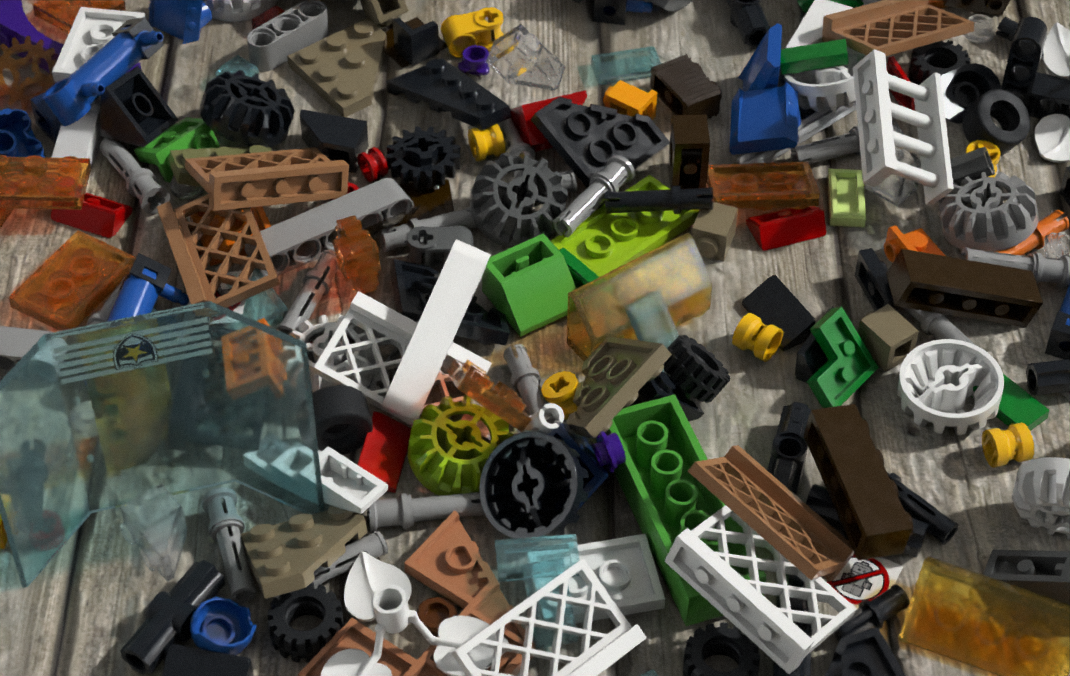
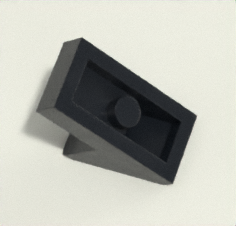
M873 248L860 250L855 277L874 311L889 304L898 312L900 307L895 306L886 276L888 271L886 264L878 259Z

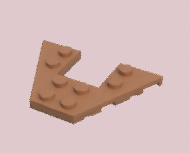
M455 510L404 562L405 573L461 607L463 610L458 616L474 617L491 625L514 608L508 604L500 590L498 580L488 563L481 558L478 546L475 541H471L459 520L458 512ZM351 618L297 676H320L326 662L337 652L346 649H360L371 657L374 651L376 633ZM508 622L505 625L504 636L509 644L523 647L525 629H523L521 624ZM383 638L382 653L377 663L387 666L391 670L392 676H448L439 670L435 664L434 651L437 646L430 645L418 659H415ZM532 640L531 649H536V645ZM506 651L500 659L499 673L517 676L520 673L522 654Z

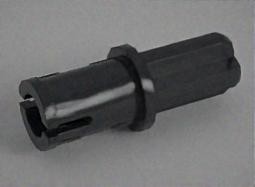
M894 584L890 589L873 600H863L859 603V608L853 616L834 632L835 638L839 642L842 638L876 627L881 629L884 621L908 608L910 601L907 594L900 586Z

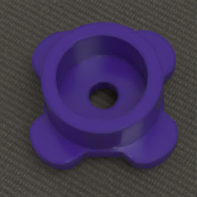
M469 46L463 51V60L458 63V69L463 73L468 72L472 75H487L489 73V64L494 61V55L489 53L483 46Z
M604 431L599 432V436H596L597 443L593 444L594 453L601 467L606 465L608 471L612 473L617 468V465L626 462L625 452L615 432L608 435Z

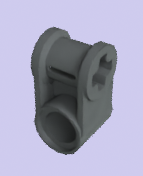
M458 225L451 227H415L407 234V244L410 247V253L407 255L406 261L429 266L438 273H441L455 240H460L474 247L473 234L469 228ZM421 237H424V245L420 244ZM422 256H425L424 264L421 263Z

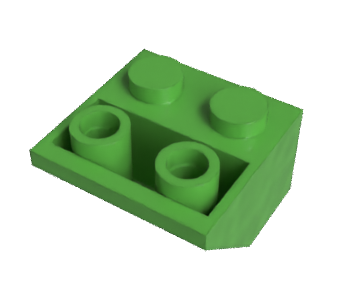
M544 233L489 258L482 276V292L498 311L506 315L508 323L520 337L582 309V301L565 258Z

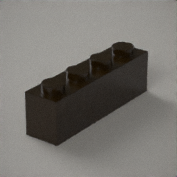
M901 249L886 273L893 301L897 307L1027 327L1043 304L1033 271Z
M855 404L811 410L803 436L857 560L904 553L909 537L913 533V521L910 514L905 512L898 498L896 483L890 480L885 470L881 451L876 449L873 444L867 421L861 418Z

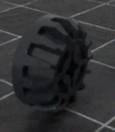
M239 70L233 74L229 71L224 72L207 83L199 111L203 121L209 128L232 142L250 147L253 145L272 147L282 143L287 138L295 109L286 91L283 88L276 89L273 80L265 82L259 79L258 73L250 77L246 76L243 70Z
M522 432L504 440L490 454L480 478V501L489 522L504 535L522 541L544 543L545 539L549 537L559 538L563 536L564 527L568 523L576 524L580 519L576 511L580 502H587L589 495L583 490V481H586L589 477L587 470L580 466L579 460L581 456L579 453L566 445L565 441L541 432ZM546 464H553L560 468L567 480L559 482L555 476L548 474ZM568 487L566 501L556 513L555 504L560 498L561 489Z

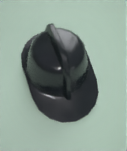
M971 63L941 76L945 119L949 122L962 124L963 115L968 106L989 90L1002 89L999 78L995 73L982 64Z

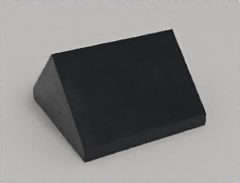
M136 66L107 86L105 92L101 94L100 136L144 147L179 121L139 66Z

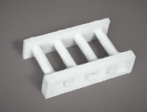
M875 49L872 50L853 67L863 184L876 187L893 174L922 184L924 186L925 205L932 206L954 190L941 76L939 73L934 72L920 85L890 75L887 72L885 53ZM889 89L914 98L915 111L892 103ZM892 118L917 126L918 140L895 132L893 130ZM895 147L920 155L922 169L897 161Z

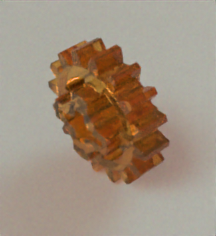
M26 36L24 44H19L16 37L12 38L13 46L11 48L4 44L0 45L3 55L0 56V86L2 88L0 89V99L8 95L10 97L9 106L13 107L17 101H20L22 109L27 110L31 98L46 92L51 86L56 84L52 71L57 59H51L55 54L53 47L46 51L43 50V40L40 39L36 45H32L30 36ZM19 52H28L26 57L17 60L11 58ZM41 58L49 66V77L40 72L39 64ZM32 63L31 70L35 76L33 78L27 77L21 83L22 77L18 70L20 68L26 70L28 65L30 66ZM4 70L11 73L14 78L11 89L5 83ZM36 86L42 89L32 95H23L27 89Z
M355 215L337 220L335 230L338 236H336L332 243L338 270L344 275L345 281L351 280L353 289L357 292L360 291L363 294L378 290L379 281L377 275H379L378 271H381L382 268L379 262V249L376 241L370 236L369 230H362L361 221L357 220Z

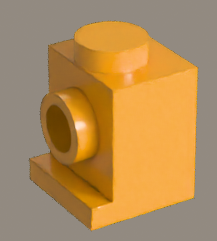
M619 80L614 86H610L606 90L603 104H605V107L617 109L619 114L633 117L635 114L649 116L653 120L656 117L657 91L651 90L647 93Z

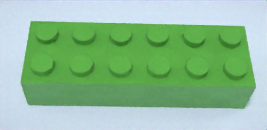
M675 394L621 409L612 419L611 427L605 432L606 435L614 432L618 435L626 456V462L617 465L614 473L642 533L646 534L651 553L685 626H690L724 616L664 562L676 537L687 528L692 531L725 506L721 500L688 472L694 462L708 459ZM731 517L724 520L725 530L743 533V528ZM701 538L709 548L719 552L718 541ZM727 542L728 554L746 556L745 545ZM731 566L744 579L750 580L748 568ZM758 570L759 581L766 582L767 576L764 570Z

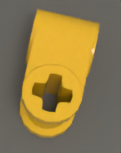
M488 7L479 11L452 15L441 24L440 30L449 52L457 58H463L464 49L472 45H480L488 51H495L500 49L505 43V36L501 31V25L504 21L503 13L497 8Z

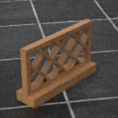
M882 0L823 16L822 42L846 39L848 48L868 55L875 49L885 53L886 57L974 32L975 22L929 5V0Z
M316 147L185 159V170L209 194V207L213 211L339 198L348 192L349 164L344 160L331 161Z
M209 194L175 209L170 201L157 206L191 306L196 313L209 314V324L217 322L211 321L216 319L214 313L281 284L251 207L213 211L209 207ZM199 211L205 212L199 223L189 222L186 217ZM215 215L226 217L220 228L209 226ZM236 219L247 222L241 233L229 231ZM203 234L214 236L207 248L197 245ZM224 239L235 241L229 253L218 250ZM245 243L257 246L251 257L239 255ZM212 258L223 260L217 272L205 270ZM233 263L245 266L238 277L227 275ZM255 268L268 272L267 276L256 281L248 280ZM221 283L233 285L229 293L215 298L214 294Z
M739 445L732 446L724 457L694 462L688 470L693 477L810 580L822 576L827 581L834 580L855 554L850 542Z

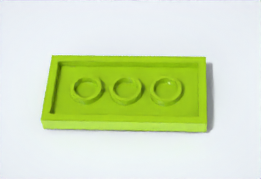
M649 174L626 191L671 189ZM603 205L581 223L570 237H565L564 234L558 235L551 242L558 250L563 247L608 284L693 225L700 210H682L681 214H674L673 211L606 214L605 205Z

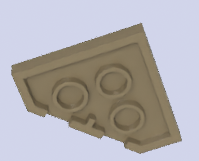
M367 17L288 55V66L342 117H348L372 105L374 87L378 81L382 66L381 59L387 45V35Z
M608 336L583 362L581 371L586 377L585 381L583 380L577 384L573 402L577 405V411L569 414L568 426L576 435L593 439L599 436V432L608 431L613 423L612 419L621 409L630 406L637 399L638 391L647 381L656 378L663 371V364L672 354L663 343Z
M331 506L328 510L315 514L301 513L294 515L289 521L282 523L256 525L250 531L241 533V538L248 561L264 599L306 588L315 580L313 572L320 566L330 567L346 552L345 544L351 538L360 540L367 533V527L363 514Z

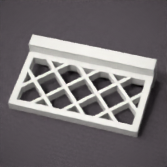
M358 291L351 302L348 312L319 357L312 372L335 385L351 386L361 391L368 403L412 426L413 420L381 407L384 396L390 386L386 370L398 368L402 358L383 363L378 346L392 344L399 348L401 357H403L418 323ZM353 323L364 329L368 340L349 344L346 334L349 325ZM341 340L343 346L337 347L338 343ZM452 342L434 385L438 384L443 398L449 396L445 382L458 380L470 387L466 395L473 396L474 398L492 363ZM371 348L376 364L357 368L352 352ZM346 354L351 370L338 373L325 365L330 357ZM379 372L384 388L375 391L365 388L360 376ZM464 396L452 398L453 402H462ZM440 402L431 403V405L435 406L440 404ZM464 414L452 415L449 418L455 422L461 420Z
M726 505L692 531L687 528L680 533L664 560L665 563L788 674H791L799 667L803 659L849 620L857 610L821 577L810 580ZM731 517L743 528V533L725 530L724 520ZM701 538L718 541L719 552L709 548ZM727 542L745 545L746 556L728 554ZM755 546L766 548L773 554L774 560L756 558ZM731 566L748 568L750 580L744 579ZM758 570L776 572L778 584L760 582ZM786 574L797 575L804 581L805 588L788 586ZM761 593L779 596L781 608L775 607ZM789 597L807 600L809 612L791 610ZM817 601L830 604L839 614L836 616L819 614ZM793 622L811 624L813 636L810 638Z
M582 558L451 654L467 676H514L499 673L502 650L522 654L519 676H528L530 656L550 660L549 676H597L647 637L638 624L630 625L587 562ZM577 572L588 586L586 600L567 596L568 580ZM560 585L559 594L550 593ZM545 599L558 602L555 623L535 619L537 601ZM566 604L585 608L583 629L563 625ZM528 609L527 617L518 616ZM593 610L606 612L616 627L607 634L591 631ZM508 622L526 625L523 647L503 643L504 629ZM534 627L554 631L552 652L531 649ZM496 632L495 641L486 639ZM562 633L582 637L580 654L577 657L560 655ZM590 639L598 640L589 647ZM477 645L493 648L491 671L477 668L467 655V652ZM558 662L567 663L558 670Z

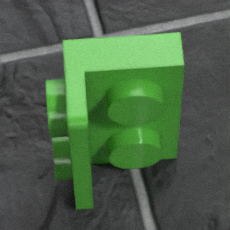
M186 117L165 130L146 146H139L134 151L140 162L158 166L164 181L171 183L176 178L168 161L170 150L219 148L220 145L214 131L206 125L203 119Z

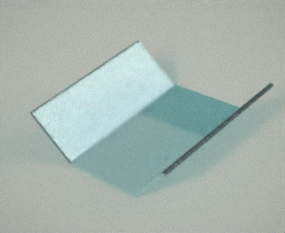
M206 301L44 334L0 381V514L22 588L28 587L91 513L231 482H238L303 513L315 514L325 511L306 342L216 303Z

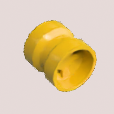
M747 313L740 320L734 331L732 344L741 350L749 349L753 351L756 358L763 362H768L781 344L783 330L773 324L765 325L760 317Z
M1025 423L1011 424L1007 430L999 428L987 429L982 434L983 453L987 463L993 468L1005 466L1012 459L1016 462L1029 461L1034 456L1032 434Z

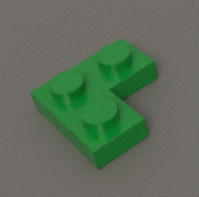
M842 306L832 308L810 329L828 358V361L807 381L822 408L841 406L879 368Z

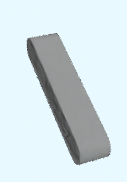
M384 178L260 232L276 273L279 276L320 258L324 250L337 251L355 243L365 228L414 207V204L394 179ZM245 244L244 250L248 257H251L257 246ZM258 269L264 277L268 275L266 270Z

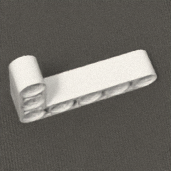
M455 240L381 407L413 421L419 418L466 310L480 283L491 254L460 240Z

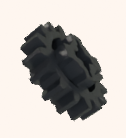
M416 126L414 133L403 130V138L394 136L392 138L393 145H387L386 159L388 169L391 170L392 178L401 177L402 185L407 184L409 181L413 182L416 189L421 183H425L428 189L432 188L433 182L436 181L444 185L445 176L454 178L455 170L461 167L460 145H456V138L454 136L446 138V130L444 129L434 133L433 126H430L427 131H422L419 126Z

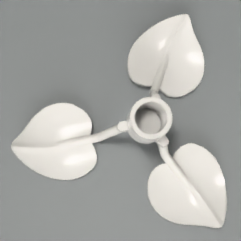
M1056 22L1045 40L1043 62L1051 74L1058 78L1067 79L1070 78V30ZM1052 114L1045 116L1038 122L1034 131V141L1039 155L1045 160L1055 163L1070 162L1069 117L1062 114Z
M362 551L348 574L344 589V603L348 613L356 620L370 622L376 619V637L373 654L369 657L366 652L360 649L339 651L326 662L320 676H392V672L387 666L377 663L382 653L384 634L386 632L391 634L400 633L409 623L414 624L429 644L437 646L434 651V661L439 670L448 676H467L451 653L490 624L470 616H453L441 622L438 628L439 637H435L418 618L417 611L409 610L408 601L412 590L407 575L399 568L382 562ZM496 632L486 639L495 641ZM503 636V643L509 644L506 637ZM477 645L467 652V655L477 668L486 670L492 665L494 649Z

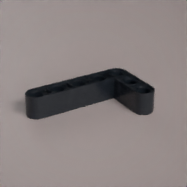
M1023 18L1019 21L1013 37L1001 88L1020 98L1027 107L1030 117L1042 119L1047 115L1062 114L1070 118V79H1062L1038 72L1047 36V26L1039 18Z

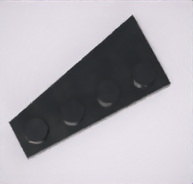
M443 58L430 60L425 66L386 81L388 93L395 96L404 93L410 102L417 104L420 101L429 103L431 110L438 113L441 111L451 112L453 119L481 130L511 118L510 106Z

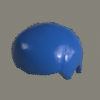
M214 597L200 603L190 620V633L197 648L231 655H239L250 644L257 627L256 624L252 623L251 612L248 607L239 606L233 600L221 597Z

